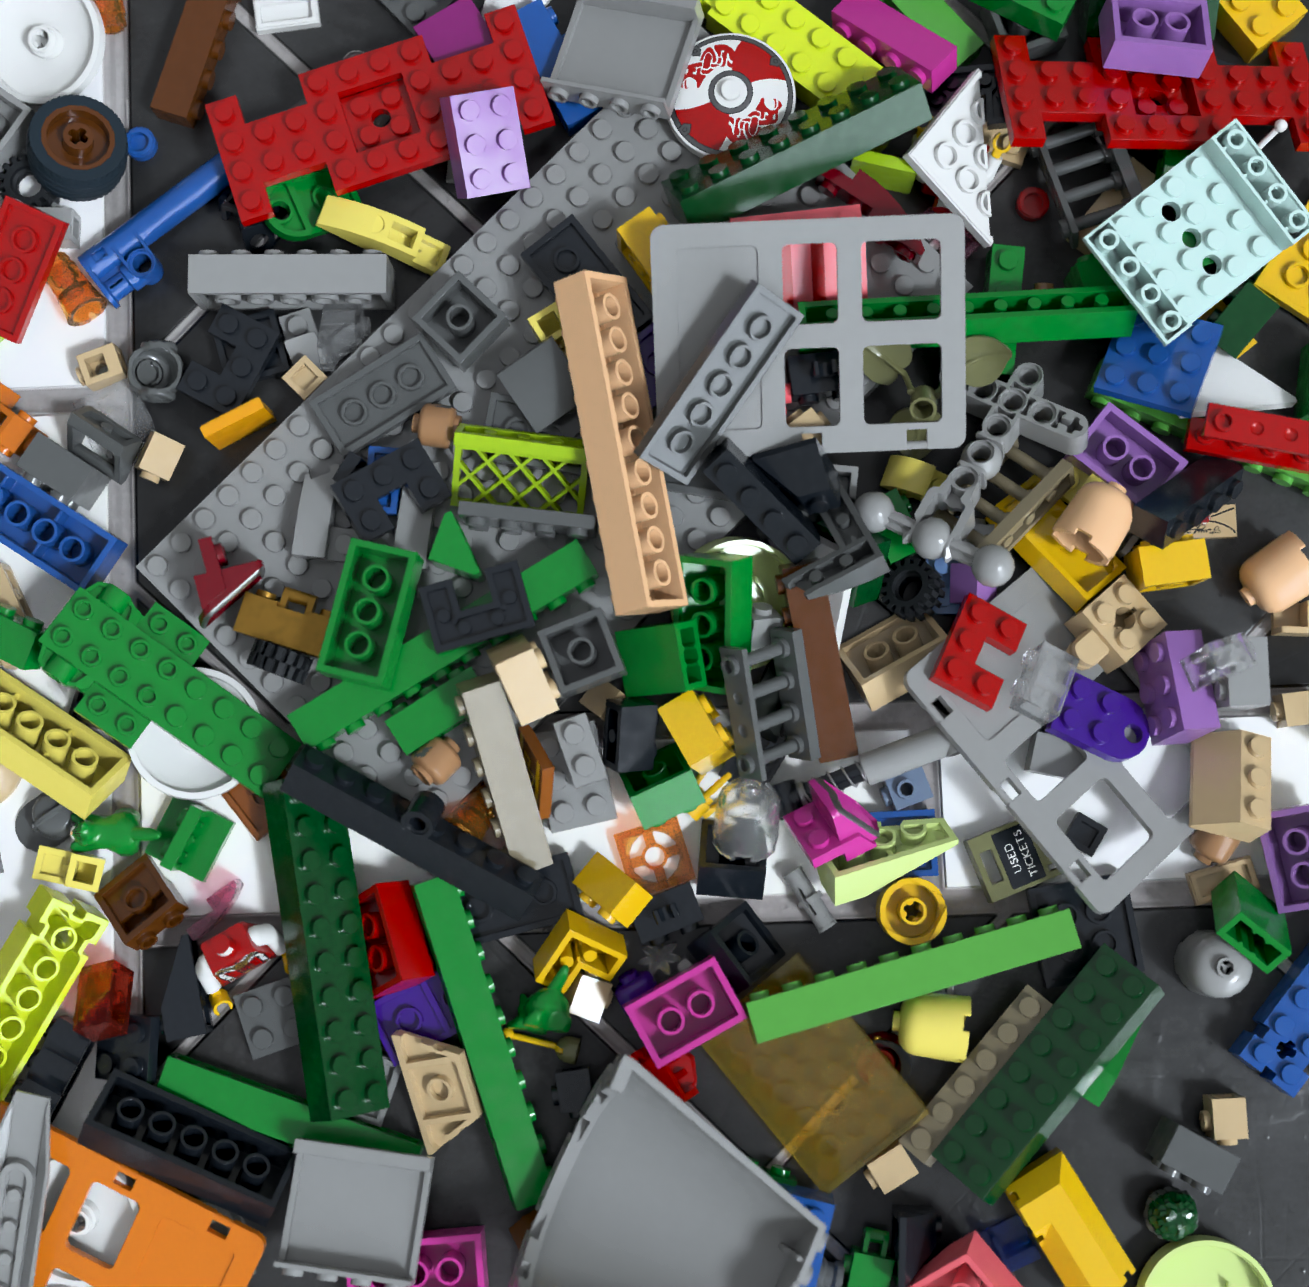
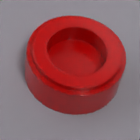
M1038 187L1026 188L1019 194L1016 200V212L1023 220L1029 222L1038 221L1046 214L1049 208V197L1045 191Z

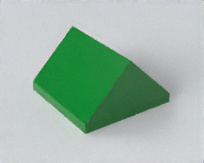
M452 511L446 512L428 559L436 568L479 583L485 581L486 579L457 518Z

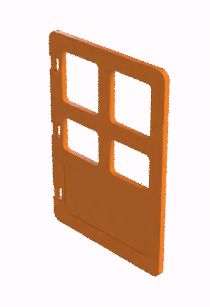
M0 1101V1123L10 1104L6 1101ZM50 1124V1158L67 1166L70 1174L45 1229L41 1230L33 1287H46L55 1268L93 1287H248L267 1245L266 1238L260 1231L217 1212V1209L152 1176L78 1144V1138ZM119 1172L136 1180L133 1188L116 1180ZM94 1182L101 1183L136 1201L140 1207L114 1265H109L72 1246L68 1240ZM213 1220L230 1228L227 1236L210 1228Z

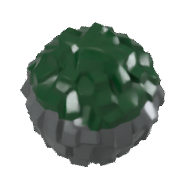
M1168 1186L1152 1192L1147 1198L1143 1217L1145 1218L1147 1228L1157 1235V1238L1168 1240V1242H1177L1194 1233L1198 1228L1199 1219L1197 1218L1196 1203L1187 1189L1181 1191L1179 1188Z

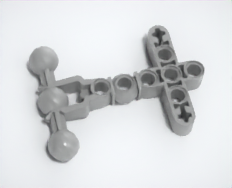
M1023 363L1015 369L1007 383L996 379L993 383L984 387L966 385V412L984 419L982 431H977L976 440L971 441L963 448L957 467L951 471L941 486H933L928 489L914 514L915 519L895 511L892 501L883 492L870 491L863 493L855 501L854 506L870 533H877L888 529L901 535L903 544L911 543L916 553L922 558L935 560L943 557L945 563L954 559L970 566L975 579L983 586L994 588L1004 585L1012 577L1015 568L1014 559L1010 552L1000 545L990 544L979 549L964 542L975 526L974 508L980 499L981 489H985L987 487V480L992 479L1000 471L1005 453L1012 448L1019 435L1067 455L1082 453L1088 445L1087 419L1078 412L1042 398L1044 394V374L1042 368L1036 363ZM940 371V374H939L940 384H941V371ZM1010 408H1018L1017 410H1008ZM1040 420H1046V421H1048V422H1046V423H1040V422H1038V421H1040ZM1002 433V435L1000 436H994L992 434ZM981 458L987 459L986 461H983V462L975 461V460L981 459ZM963 484H969V485H971V486L968 487V488H961V487H959V486H961V485H963ZM949 509L953 512H961V516L953 530L943 519L933 517L937 510Z

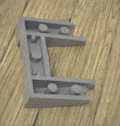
M340 464L330 465L331 472L312 479L310 474H306L304 477L291 555L296 558L345 563L351 537L359 539L354 529L333 527L336 499L329 488L330 485L336 483L332 478L341 466ZM403 486L396 533H387L373 542L417 552L424 560L422 572H428V557L431 551L436 507L422 514L407 488Z

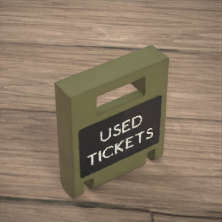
M1016 820L963 841L988 903L997 902L1062 874L1057 868L1048 869V865L1052 864V862ZM990 850L1002 880L991 883L980 853Z

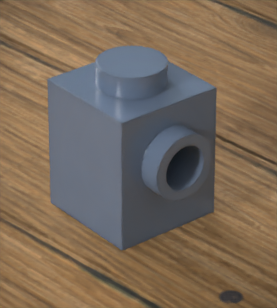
M922 766L882 781L883 787L879 788V793L885 807L891 805L893 811H898L934 797Z

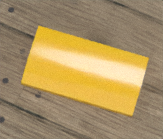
M1033 475L1020 486L1026 490L1033 489L1041 479ZM1008 495L995 506L1006 513L1011 512L1020 501ZM1059 499L1013 549L1077 613L1127 567L1116 555H1114L1107 566H1098L1085 561L1084 559L1087 554L1074 548L1072 552H1069L1061 546L1052 536L1054 524L1067 507ZM988 517L985 518L989 524H995V528L997 527V523Z

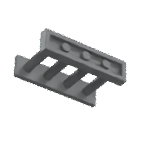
M1088 122L1046 136L1047 139L1043 147H1028L1030 156L1032 158L1037 157L1058 211L1060 217L1058 228L1062 239L1068 238L1072 249L1078 248L1080 230L1102 224L1143 192L1127 150L1107 148L1103 131L1096 130L1095 122ZM1091 135L1094 138L1099 136L1102 143L1100 149L1053 164L1048 149ZM1101 162L1110 164L1113 172L1110 173L1109 177L1063 191L1058 176ZM1112 189L1121 191L1123 196L1121 204L1077 218L1073 217L1068 203Z
M778 626L770 629L771 644L748 653L747 648L719 647L736 751V764L740 778L763 782L767 780L765 764L786 755L789 758L814 761L821 758L801 628ZM774 658L776 677L752 685L750 666ZM779 691L781 709L758 718L755 699ZM783 723L786 741L762 750L760 732Z

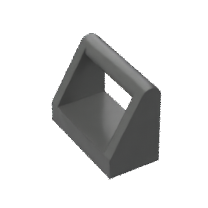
M91 406L71 412L67 422V450L122 485L129 475L142 439ZM85 435L115 454L114 465L82 444Z

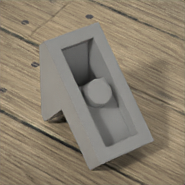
M308 307L278 317L285 336L284 344L293 366L306 355L323 373L330 371L331 369L311 309Z

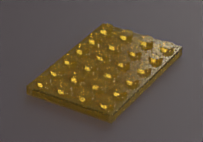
M797 952L741 998L739 1002L743 1007L742 1003L750 1001L749 994L766 989L769 990L770 995L783 992L781 985L801 979L802 985L815 982L814 975L817 974ZM852 1016L759 1044L753 1043L747 1019L701 1044L811 1180L823 1192L830 1193L930 1112L924 1102Z

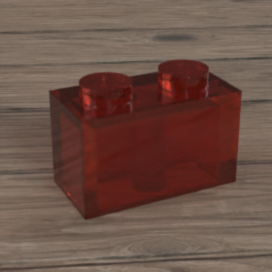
M114 959L84 966L80 971L79 983L77 985L73 1031L93 1042L127 1034L134 971Z

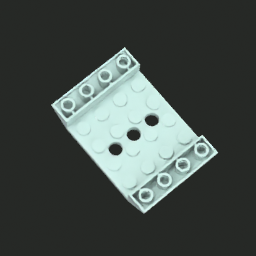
M1236 118L1082 238V240L1165 347L1191 327L1195 320L1279 253L1294 245L1309 233V212ZM1164 205L1171 206L1175 210V221H1168L1163 217L1162 207ZM1183 232H1190L1195 236L1196 246L1194 248L1187 247L1183 243ZM1204 258H1210L1216 263L1217 269L1215 274H1209L1204 270L1202 265Z

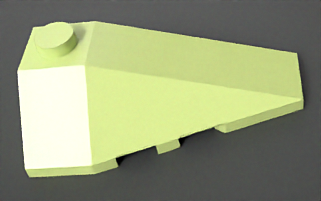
M944 818L903 820L900 825L881 826L880 821L877 822L880 836L874 840L877 847L848 862L843 855H840L817 867L822 886L833 904L837 906L868 896L958 845L959 839Z

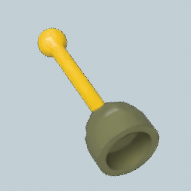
M503 1029L505 1038L510 1037L511 1039L555 1049L559 1060L573 1065L577 1062L581 1048V1038L565 1036L555 1043L515 1033L512 1029Z

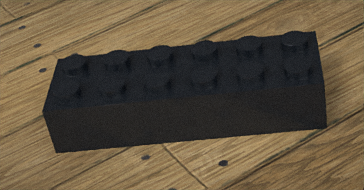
M116 1068L112 1071L86 1117L77 1141L78 1144L264 1227H266L291 1175L297 1154L293 1153V1148Z

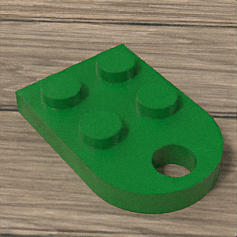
M327 167L267 187L272 207L281 206L285 208L288 212V218L279 220L273 217L264 220V222L274 234L285 240L304 241L330 233L315 225L327 195L362 202L357 191L337 196Z

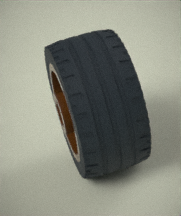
M83 95L59 96L39 107L32 117L27 131V160L34 178L52 195L76 202L97 200V198H102L115 189L125 172L128 156L126 130L118 115L107 105H104V103Z

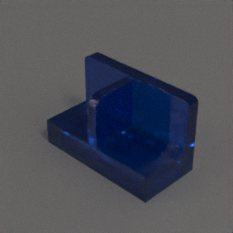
M1013 1215L978 1233L1011 1273L1042 1258L1018 1215Z

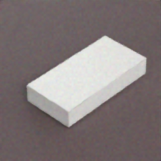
M253 0L258 35L321 27L318 0Z

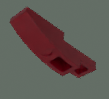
M835 168L816 176L815 183L819 185L818 188L823 194L830 198L836 196L845 202L846 205L860 204L861 214L866 217L907 215L892 195L861 169H859L853 180ZM921 239L873 241L879 245L886 244L894 250V254L899 259L907 263L912 261L916 265L921 260L925 251Z

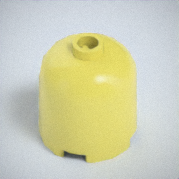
M928 993L904 1000L900 1011H893L891 1027L892 1031H898V1042L902 1049L915 1056L963 1063L966 1060L970 1031H963L966 1016L971 1017V996Z

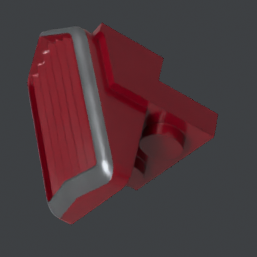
M212 536L198 539L207 573L193 576L203 610L198 617L202 629L207 628L241 598L245 591L248 592L263 579L266 570L261 559L224 569L223 566L229 565L224 545L222 546L221 543H217Z

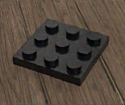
M1113 873L1100 876L1102 879L1107 880ZM1070 881L1025 889L1031 918L1039 916L1038 909L1057 904L1058 910L1069 908L1082 948L1039 960L1044 988L1070 985L1103 943L1141 972L1145 971L1130 893L1112 911L1105 914H1097L1090 909L1074 890L1075 887Z

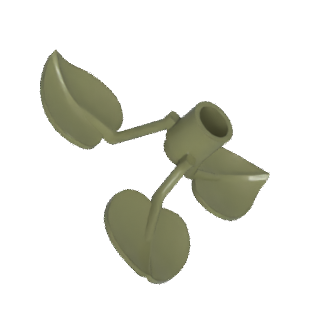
M985 335L966 336V385L984 387L993 383L1002 374L1007 362L1012 357V351L1004 343L993 337ZM910 344L867 346L863 350V373L870 380L878 384L889 385L900 374L907 387V394L910 395V407L897 411L891 417L889 423L937 421L941 417L937 412V399L941 398V384L937 390L927 385L915 388L907 371L903 369L912 361L913 353ZM926 429L907 430V441L926 440ZM932 449L899 451L903 456L920 460Z

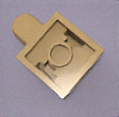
M1123 574L1112 581L1064 623L1076 638L1066 650L1067 660L1075 669L1081 671L1090 669L1098 663L1108 674L1128 662L1167 623Z

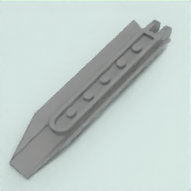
M20 1090L15 1092L0 1123V1287H33L50 1176V1097Z

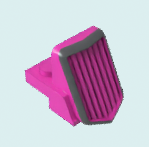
M813 778L807 781L813 799L812 802L783 816L786 827L814 869L840 855H843L848 862L877 847L874 840L880 836L877 819L857 801L822 778Z

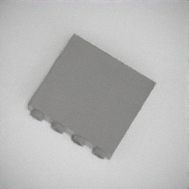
M577 0L551 77L542 76L540 80L548 98L558 103H566L567 101L580 103L584 107L591 109L602 107L611 109L619 114L630 112L641 114L645 118L652 120L658 118L670 120L704 19L700 0Z
M296 1138L293 1153L297 1154L279 1259L274 1261L273 1267L283 1268L282 1274L302 1277L304 1271L317 1273L316 1279L336 1282L338 1276L351 1278L350 1284L370 1287L372 1281L385 1283V1287L413 1286L416 1282L435 1157Z

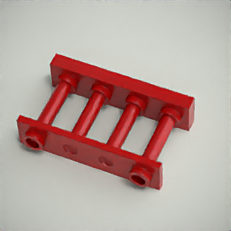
M1209 402L1205 419L1198 417L1188 419L1183 451L1309 474V421Z

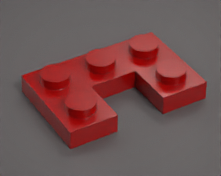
M969 592L961 603L929 680L988 712L993 708L1004 680L975 664L982 646L986 642L1011 656L1016 652L1027 624Z

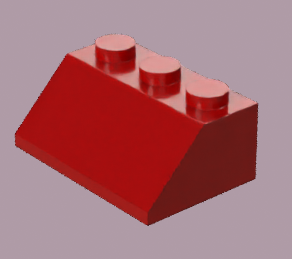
M409 880L376 883L360 893L358 897L374 999L417 986L435 976L433 961L429 955L424 937V929L419 919Z

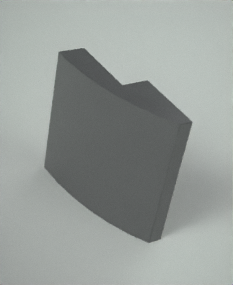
M552 336L496 373L536 433L576 407L571 375L568 370V359Z

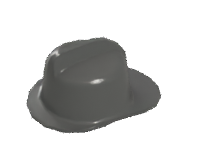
M43 792L19 811L15 821V832L19 841L27 849L38 852L39 845L57 847L71 837L70 829L76 823L71 820L72 811Z

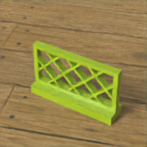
M459 423L454 432L455 452L451 506H458L459 501L584 514L588 470L583 439ZM463 449L476 451L484 461L470 470L462 460ZM485 452L493 454L491 456H488ZM500 454L509 455L517 464L505 475L492 461ZM519 457H526V459L522 461ZM533 459L543 460L550 468L549 471L538 479L526 466ZM552 461H556L559 463L557 465H554ZM567 463L582 465L580 477L572 483H569L559 471ZM486 465L499 478L488 488H485L474 475ZM461 469H462V471H463L466 475L463 476V477L460 479V477H461ZM521 469L532 484L519 493L508 478ZM554 473L565 488L551 497L541 483ZM468 479L481 492L473 499L459 497L460 485ZM501 483L514 496L506 503L497 502L489 493ZM578 484H579V494H578V492L574 489V487L577 486ZM535 487L547 500L540 507H531L523 498L524 495ZM567 492H570L578 502L577 512L563 511L556 501Z

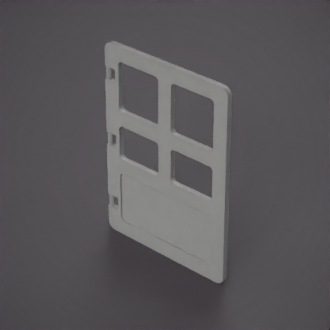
M941 213L659 225L653 229L650 235L657 417L751 279L783 300L782 248L785 245L833 243L836 247L838 316L836 321L832 323L799 324L720 437L717 446L728 437L746 456H752L753 454L802 441V434L821 433V446L825 453L957 448L963 444L966 438L965 225L959 215ZM938 240L940 251L939 316L934 319L865 321L862 317V244L867 241ZM937 343L940 346L941 417L937 421L866 423L864 420L863 385L864 348L877 345ZM836 348L838 350L839 422L835 425L791 427L787 425L785 352L789 349ZM926 429V440L907 441V430Z
M1031 567L989 602L1027 624L1019 646L1011 656L984 642L975 664L1004 680L991 710L986 712L929 680L945 640L905 673L903 683L907 691L922 709L929 713L937 723L938 728L990 790L997 794L1006 805V809L1058 871L1063 873L1075 887L1074 890L1090 909L1097 914H1105L1112 911L1195 829L1189 828V801L1173 817L1168 818L1123 766L1122 762L1104 760L1077 746L1075 747L1082 754L1083 761L1041 800H1036L1007 766V757L1048 721L1064 672L1070 669L1094 680L1104 671L1098 663L1092 668L1083 671L1075 669L1070 665L1066 657V650L1076 638L1064 623L1075 612ZM1133 656L1120 667L1140 690L1138 672L1134 668ZM937 698L950 713L945 718L931 704ZM1126 727L1124 731L1126 739L1131 743H1135V732ZM1189 742L1186 745L1191 750V742ZM1005 780L1018 793L1013 800L1000 786ZM1099 780H1103L1149 835L1148 840L1107 880L1101 878L1057 825V819ZM1074 862L1087 876L1082 882L1069 868Z

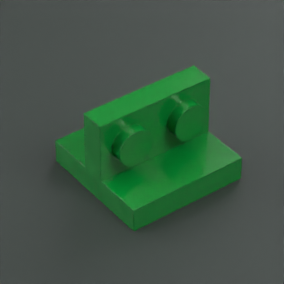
M172 798L156 829L161 832V837L150 841L144 853L160 860L161 863L159 865L170 871L180 870L201 882H206L236 822L193 800Z

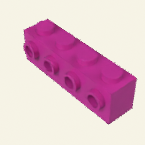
M842 0L831 11L833 30L869 57L871 56L884 64L885 67L897 66L920 81L923 89L930 93H933L957 69L956 45L880 0Z

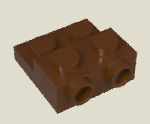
M146 853L101 888L98 893L93 895L124 945L136 951L152 947L158 941L157 934L166 927L173 928L179 925L184 919L183 913L189 909L174 884L167 881L153 858Z

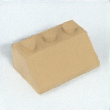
M927 613L924 614L926 620L920 621L916 618L915 622H909L907 619L903 620L894 614L840 645L841 663L858 693L872 712L907 693L908 691L903 683L905 673L947 638L948 635L934 618Z
M1241 729L1210 732L1191 742L1189 828L1247 843L1252 842L1271 830V737Z

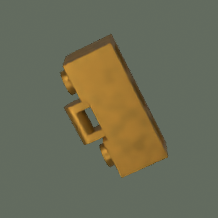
M285 587L281 600L278 602L275 601L276 594L257 589L256 594L245 591L233 628L234 631L319 658L331 611L321 609L319 614L314 613L318 603V596ZM292 602L305 606L304 614L289 610V603Z

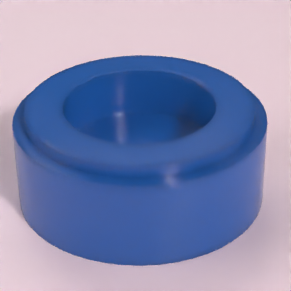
M135 127L130 129L126 133L128 155L140 162L150 160L157 152V139L147 128Z

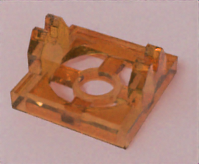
M677 816L668 819L666 823L658 827L644 830L643 826H639L614 834L625 874L648 893H654L696 879ZM652 831L667 834L675 841L676 845L664 848L662 845L657 844ZM643 834L646 847L642 855L630 859L632 845ZM651 847L662 849L665 856L662 864L658 866L649 865L645 860L646 851ZM679 854L678 867L667 878L663 866L667 863L669 857ZM645 865L649 869H653L657 882L641 878L635 873L634 868Z

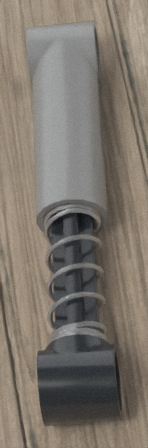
M936 724L929 729L859 755V762L854 760V764L844 768L840 766L839 770L831 773L826 771V775L818 778L824 779L844 792V789L850 786L857 788L859 783L863 781L869 782L872 786L945 757L959 755L960 753ZM795 779L772 785L764 790L775 822L783 821V816L813 801L808 782L804 781L796 782Z

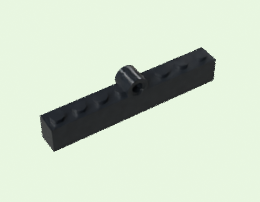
M308 744L304 745L292 763L280 788V791L518 922L534 899L545 876L442 819L445 805L437 794L430 791H419L410 801Z

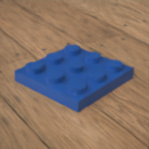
M1137 313L1131 337H1113L1111 339L1094 384V393L1191 419L1223 333V325L1197 319L1192 323L1191 327L1164 347L1140 314Z

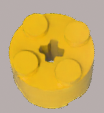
M900 877L887 884L881 890L876 902V919L881 929L892 939L906 945H919L936 938L940 934L947 920V908L943 895L933 883L917 877ZM915 902L914 908L918 910V914L916 917L910 915L907 920V912L904 911V907L906 904L912 905Z

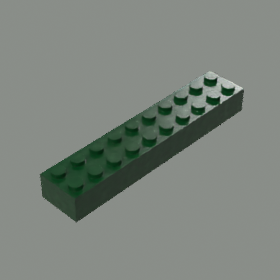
M279 779L263 784L262 791L310 1122L335 1121L390 1108L348 827L280 791L285 779Z

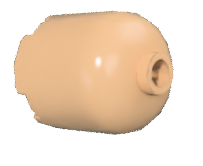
M1113 481L1109 483L1089 482L1085 484L1075 494L1052 528L1054 530L1052 532L1053 538L1069 552L1076 548L1087 554L1084 559L1085 561L1098 566H1107L1130 530L1134 504L1126 495L1127 490L1122 485Z
M1289 530L1279 535L1241 565L1239 574L1243 588L1239 590V593L1250 607L1256 604L1265 612L1279 613L1309 596V560L1301 551L1306 545L1296 534Z

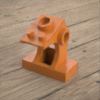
M0 382V452L9 458L13 454L21 457L37 432L46 437L49 436L34 427L38 421L23 410L16 414L11 410L21 396Z

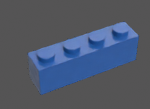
M535 0L518 9L517 13L540 79L542 76L550 78L566 33L561 35L556 25L559 24V21L552 7L546 8L542 0ZM548 98L569 137L579 132L602 109V107L591 109L584 107L580 103L569 101L558 103Z

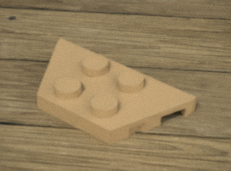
M401 1029L396 1030L391 1035L427 1154L433 1155L441 1146L453 1139L466 1126L472 1124L482 1115L481 1101L465 1049Z

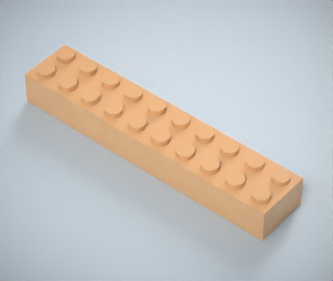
M582 270L553 282L615 616L658 614L688 606L689 603L664 472L639 458L634 453V450L654 423L627 277Z

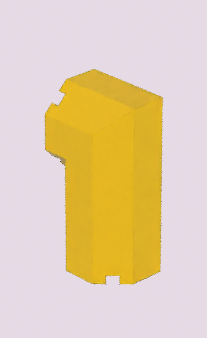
M1058 1147L1025 1166L1005 1190L1006 1196L1025 1226H1029L1033 1233L1031 1235L1064 1287H1123L1127 1282L1124 1274L1128 1271L1133 1275L1136 1271L1067 1158Z

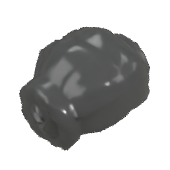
M158 339L142 342L140 348L132 352L128 358V383L130 388L139 394V398L147 403H170L175 400L176 388L183 377L184 362L178 355V347L174 342Z

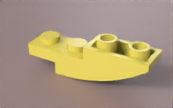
M331 195L326 196L315 224L365 250H380L430 276L446 262L451 246L426 235V228L360 202Z

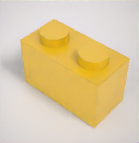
M598 851L572 881L573 884L582 890L578 897L593 909L597 904L600 905L601 908L597 913L613 925L618 920L626 928L631 925L653 898L639 884Z

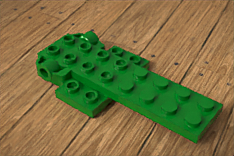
M96 582L85 590L79 587L37 642L41 646L37 660L41 670L59 684L76 689L84 695L73 711L129 750L149 723L152 722L253 794L263 799L262 785L276 781L302 745L193 667V664L210 643L206 637L157 602L143 616L136 609L132 599L111 583Z

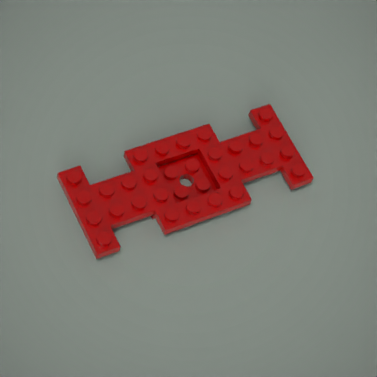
M515 4L485 13L484 18L493 43L431 63L421 34L298 74L307 104L246 123L236 95L206 104L205 108L243 226L246 227L275 217L266 187L327 167L336 194L341 196L450 160L439 100L441 97L514 86L519 121L524 135L554 126L555 120ZM381 114L391 117L390 122L384 127L374 125L375 118Z
M993 35L990 42L1011 147H1043L1047 139L1043 121L1095 122L1096 130L1103 131L1107 148L1196 150L1237 118L1242 125H1274L1277 120L1284 119L1288 124L1295 151L1309 152V63L1303 42H1272L1267 50L1271 66L1218 65L1213 49L1199 78L1136 71L1126 72V70L1103 68L1100 37H1087L1084 44L1087 62L1030 61L1026 38L1023 35ZM1151 99L1157 100L1161 105H1156Z

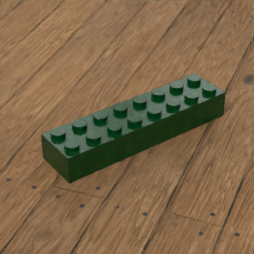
M897 66L885 67L879 70L875 77L867 81H858L850 84L847 87V91L836 96L824 97L817 102L816 106L806 111L799 110L793 112L787 117L788 120L778 125L765 126L758 131L757 135L747 140H737L731 143L727 150L717 155H706L698 161V164L688 169L683 168L672 172L669 178L662 181L661 184L674 217L681 224L725 222L932 120L922 83Z
M1103 943L931 1155L982 1201L993 1206L1165 994L1160 986Z

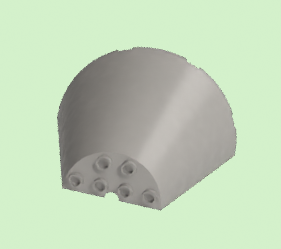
M620 1054L615 1058L613 1064L610 1063L595 1083L578 1113L581 1116L574 1126L573 1133L568 1132L536 1204L535 1210L538 1213L531 1223L530 1230H526L508 1287H799L800 1285L806 1287L813 1274V1266L811 1264L816 1252L820 1253L825 1246L827 1240L825 1230L827 1226L638 1062L625 1054Z

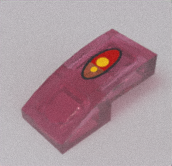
M241 879L231 881L206 899L213 911L186 929L193 941L202 939L229 913L244 886Z

